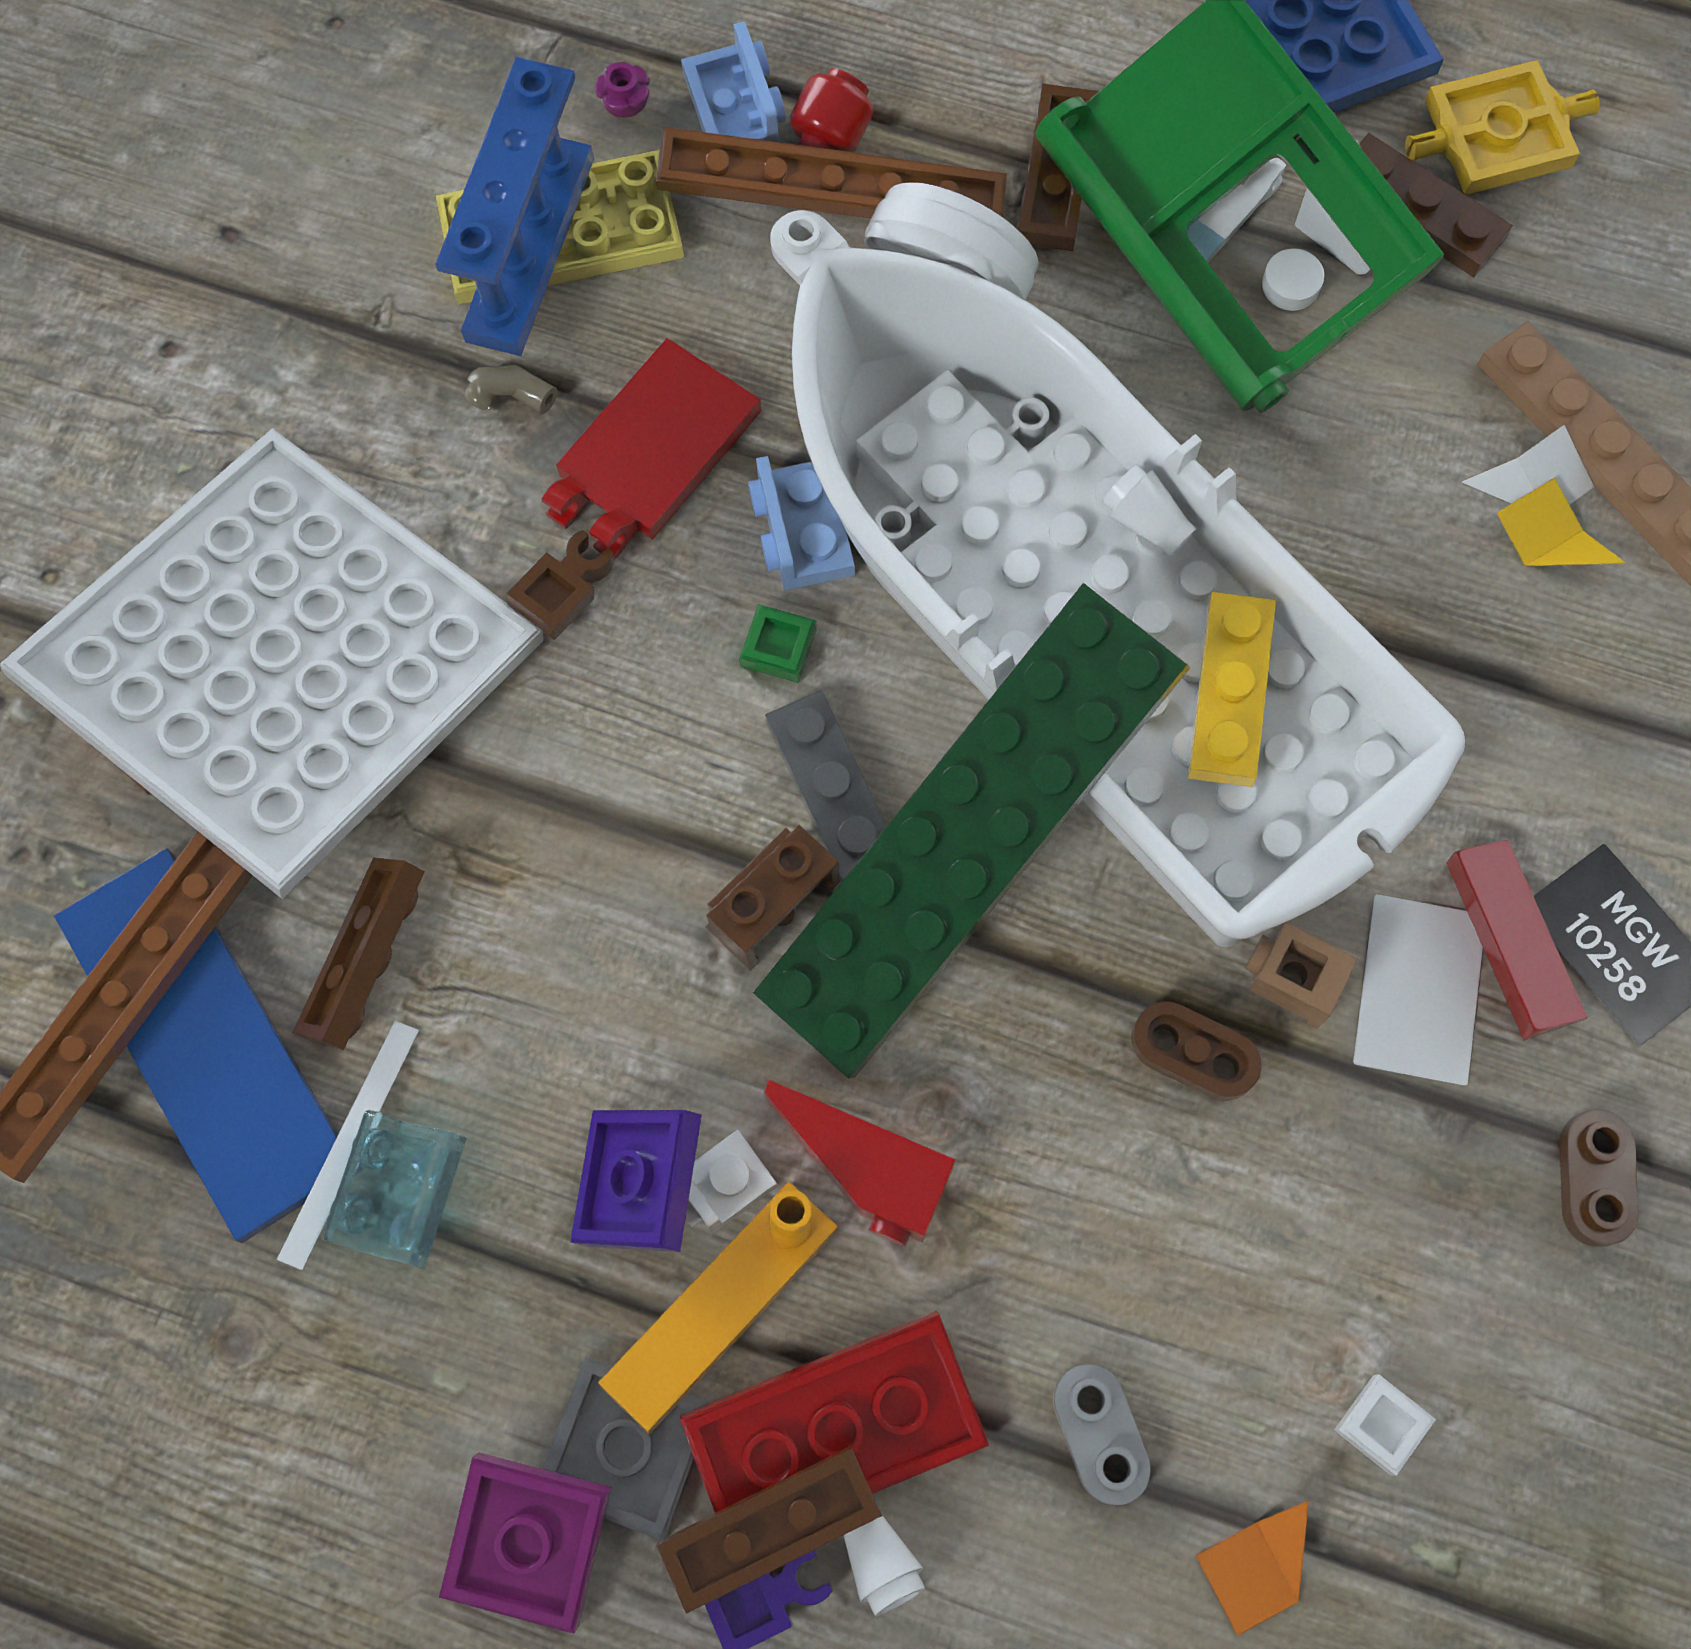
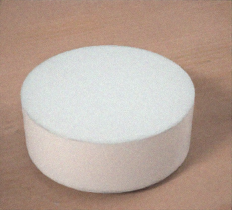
M1282 250L1276 253L1267 264L1262 280L1263 292L1266 298L1278 308L1289 311L1307 308L1315 302L1324 282V269L1320 261L1313 254L1305 250Z

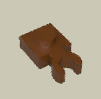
M584 530L579 531L569 539L566 546V557L559 562L546 552L506 593L507 604L555 640L594 600V587L588 582L599 581L609 574L613 566V552L607 548L596 559H584L580 555L589 547V534Z

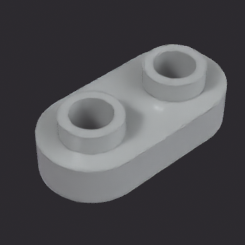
M1081 1365L1070 1369L1059 1379L1055 1386L1053 1406L1080 1481L1087 1493L1102 1503L1110 1505L1130 1503L1137 1499L1148 1485L1150 1462L1122 1387L1111 1372L1100 1366ZM1086 1386L1097 1389L1102 1397L1101 1408L1095 1414L1083 1412L1077 1403L1079 1391ZM1113 1454L1123 1457L1128 1466L1126 1477L1118 1483L1109 1481L1103 1472L1104 1461Z

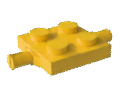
M1538 60L1431 86L1424 102L1436 130L1415 136H1407L1405 140L1406 154H1409L1408 158L1412 161L1439 153L1445 155L1451 162L1465 195L1573 168L1580 152L1569 130L1570 120L1588 115H1596L1600 109L1599 96H1596L1597 92L1594 89L1568 97L1560 96L1548 83Z

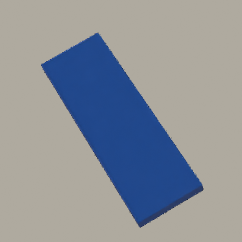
M168 848L163 849L54 915L87 976L177 859ZM215 926L127 1044V1048L235 1241L244 1243L304 1205L338 1134ZM355 1163L353 1164V1167L349 1175L358 1170Z

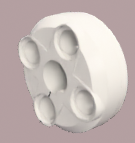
M902 183L890 188L885 198L878 204L865 231L864 243L868 249L908 254L944 263L984 278L1007 289L1025 301L1034 284V275L1039 265L1037 254L1030 242L1003 217L966 196L929 184Z

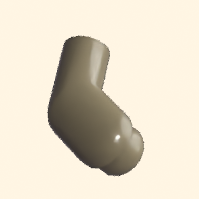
M516 365L478 367L468 376L467 380L470 382V385L465 390L467 402L482 410L494 408L497 403V396L506 395L512 396L544 414L550 410L557 397L556 387Z

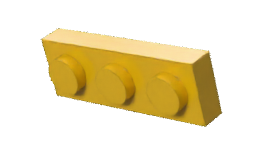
M1218 592L1211 593L1208 603L1188 771L1189 779L1253 787L1258 772L1276 600Z

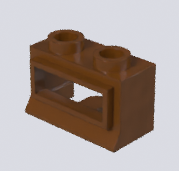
M800 825L792 832L785 828L707 903L709 913L706 916L709 924L705 926L706 929L751 971L759 963V958L754 954L753 948L777 925L786 926L790 924L795 916L794 908L818 884L822 882L832 891L840 883L839 861Z

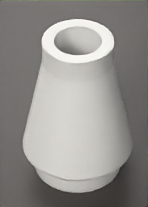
M1138 464L1130 468L1102 500L1112 510L1109 515L1110 518L1162 548L1170 557L1197 530L1187 520L1153 470L1146 473Z
M883 1515L844 1535L860 1603L868 1602L875 1616H880L905 1604L925 1590L919 1576L923 1567Z

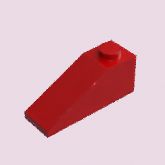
M769 1080L764 1090L767 1103L859 1214L872 1220L868 1230L887 1241L906 1247L909 1237L923 1242L953 1171L956 1159Z

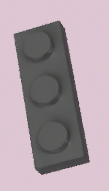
M821 690L765 714L770 732L824 848L839 861L840 882L842 883L887 825Z

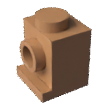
M1285 922L1274 940L1263 934L1253 950L1245 967L1246 970L1256 974L1249 990L1306 1019V1024L1317 1029L1331 1016L1358 958ZM1282 969H1296L1301 974L1302 985L1299 986L1282 977Z

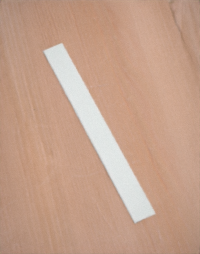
M394 1021L277 1258L278 1261L300 1270L303 1269L419 1030Z

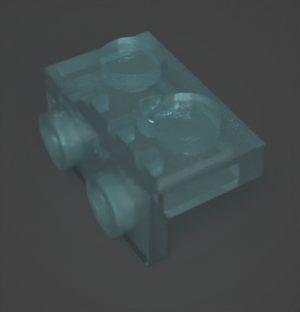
M366 1110L357 1135L354 1138L346 1168L330 1209L329 1218L323 1232L324 1241L367 1255L425 1269L467 1138L451 1131L404 1122L378 1111Z

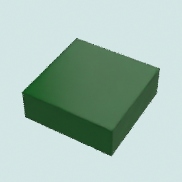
M758 604L739 657L740 666L799 683L817 631V620Z

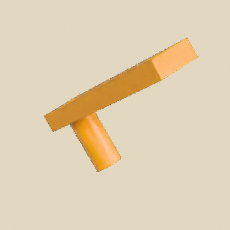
M788 1181L598 1382L600 1387L650 1435L837 1233L838 1226L816 1207L805 1194Z

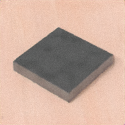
M585 1356L543 1469L612 1487L604 1519L661 1540L668 1536L695 1461L680 1422V1415L710 1402L687 1394L649 1435L598 1384L613 1366Z

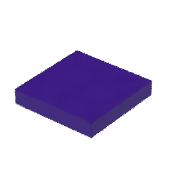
M593 1110L570 1243L587 1247L681 1252L702 1115L687 1110Z

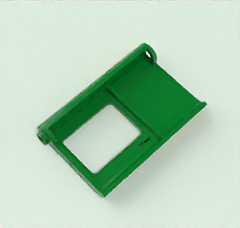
M1205 0L1091 99L1085 102L1083 98L1077 96L1062 102L1044 117L1035 132L1037 140L1242 411H1248L1256 407L1259 413H1263L1276 405L1288 394L1289 389L1286 386L1288 382L1425 277L1438 265L1444 256L1438 245L1245 0ZM1273 158H1282L1287 161L1374 274L1373 283L1365 291L1285 352H1278L1271 347L1188 237L1189 227L1197 219Z

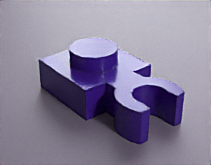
M816 1549L785 1564L783 1571L774 1576L769 1572L705 1604L723 1649H749L793 1627L794 1624L786 1605L794 1601L803 1605H816L829 1597L833 1591L830 1582L810 1590L802 1587L797 1579L799 1566L815 1558L818 1555Z

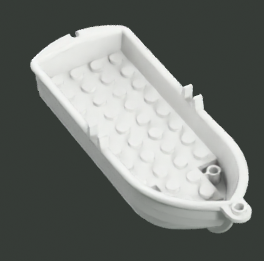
M799 210L787 213L774 224L770 235L772 254L781 267L800 285L793 323V386L799 422L815 472L829 501L838 513L848 536L870 572L988 700L991 698L1082 583L1090 587L1190 667L1189 671L1082 801L1214 943L1221 947H1232L1242 939L1253 937L1302 915L1351 886L1374 868L1371 858L1358 847V838H1371L1380 850L1390 854L1414 830L1441 794L1457 762L1463 755L1465 736L1461 725L1236 500V473L1228 467L1219 476L1214 478L1196 461L1202 440L1196 434L1180 445L1080 340L1037 307L1005 288L972 273L926 258L891 251L850 248L846 240L822 216L811 211ZM1135 464H1138L1146 473L1151 470L1156 473L1187 520L1197 528L1186 543L1171 557L1162 548L1110 518L1109 515L1112 510L1102 502L1109 490ZM1212 592L1276 600L1258 772L1253 787L1188 778L1208 603Z

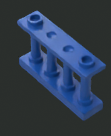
M515 57L435 263L439 272L475 280L477 289L461 328L465 343L522 356L594 161L591 145L560 138L557 127L575 81L574 70Z

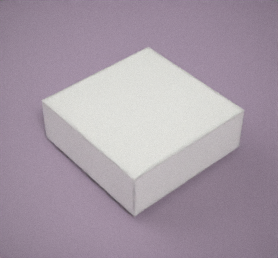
M1376 1374L1371 1377L1334 1431L1390 1476H1397L1436 1419L1381 1375Z

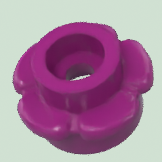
M616 62L606 67L604 75L597 77L595 82L596 96L603 99L604 107L612 115L623 118L631 117L641 112L645 107L650 94L647 88L650 84V79L647 72L640 66H632L626 62Z

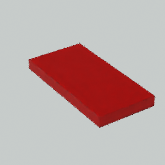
M937 1311L680 1415V1422L714 1513L850 1446L873 1494L989 1446L942 1319Z

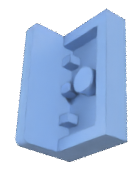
M745 21L733 24L735 45L681 59L683 75L703 132L779 142L778 123L786 121L783 100L777 86L768 88L764 76L770 75L763 43L761 40L752 42Z

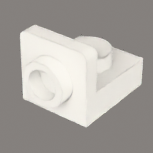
M739 1130L733 1132L694 1162L686 1213V1221L692 1228L703 1220L714 1234L778 1187L776 1181Z

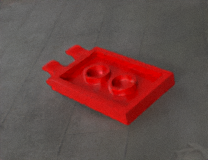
M666 338L556 464L558 474L563 479L554 482L541 498L542 502L550 507L546 512L547 517L566 529L575 521L583 507L589 501L593 502L607 512L601 515L589 530V534L597 539L593 544V548L599 553H602L607 548L613 552V561L622 553L638 530L653 540L761 413V399L669 338Z

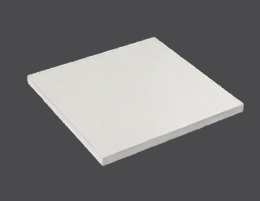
M272 428L0 663V668L11 681L283 899L544 640L542 629Z

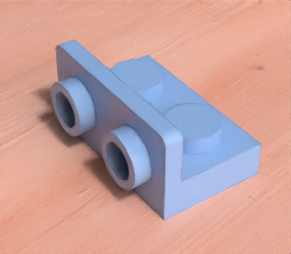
M768 456L756 458L758 479L748 481L755 517L767 516L770 533L760 535L764 558L768 571L779 569L784 591L855 576V566L846 530L838 513L829 501L812 462L771 470Z

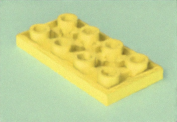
M660 150L592 164L548 286L684 258L683 246L670 192L656 190ZM464 190L436 195L444 240ZM451 275L458 304L472 302L477 289L475 280Z

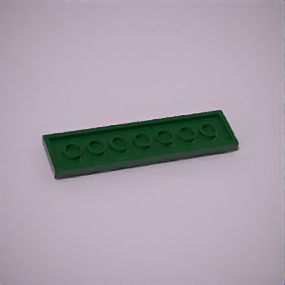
M1082 583L779 959L753 994L848 1079L855 1078L1189 671L1190 667L1188 664L1090 587Z

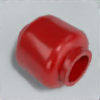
M835 68L829 69L827 74L818 73L810 76L790 114V126L796 135L801 138L798 145L855 152L873 116L874 109L867 97L869 93L867 86L855 76Z

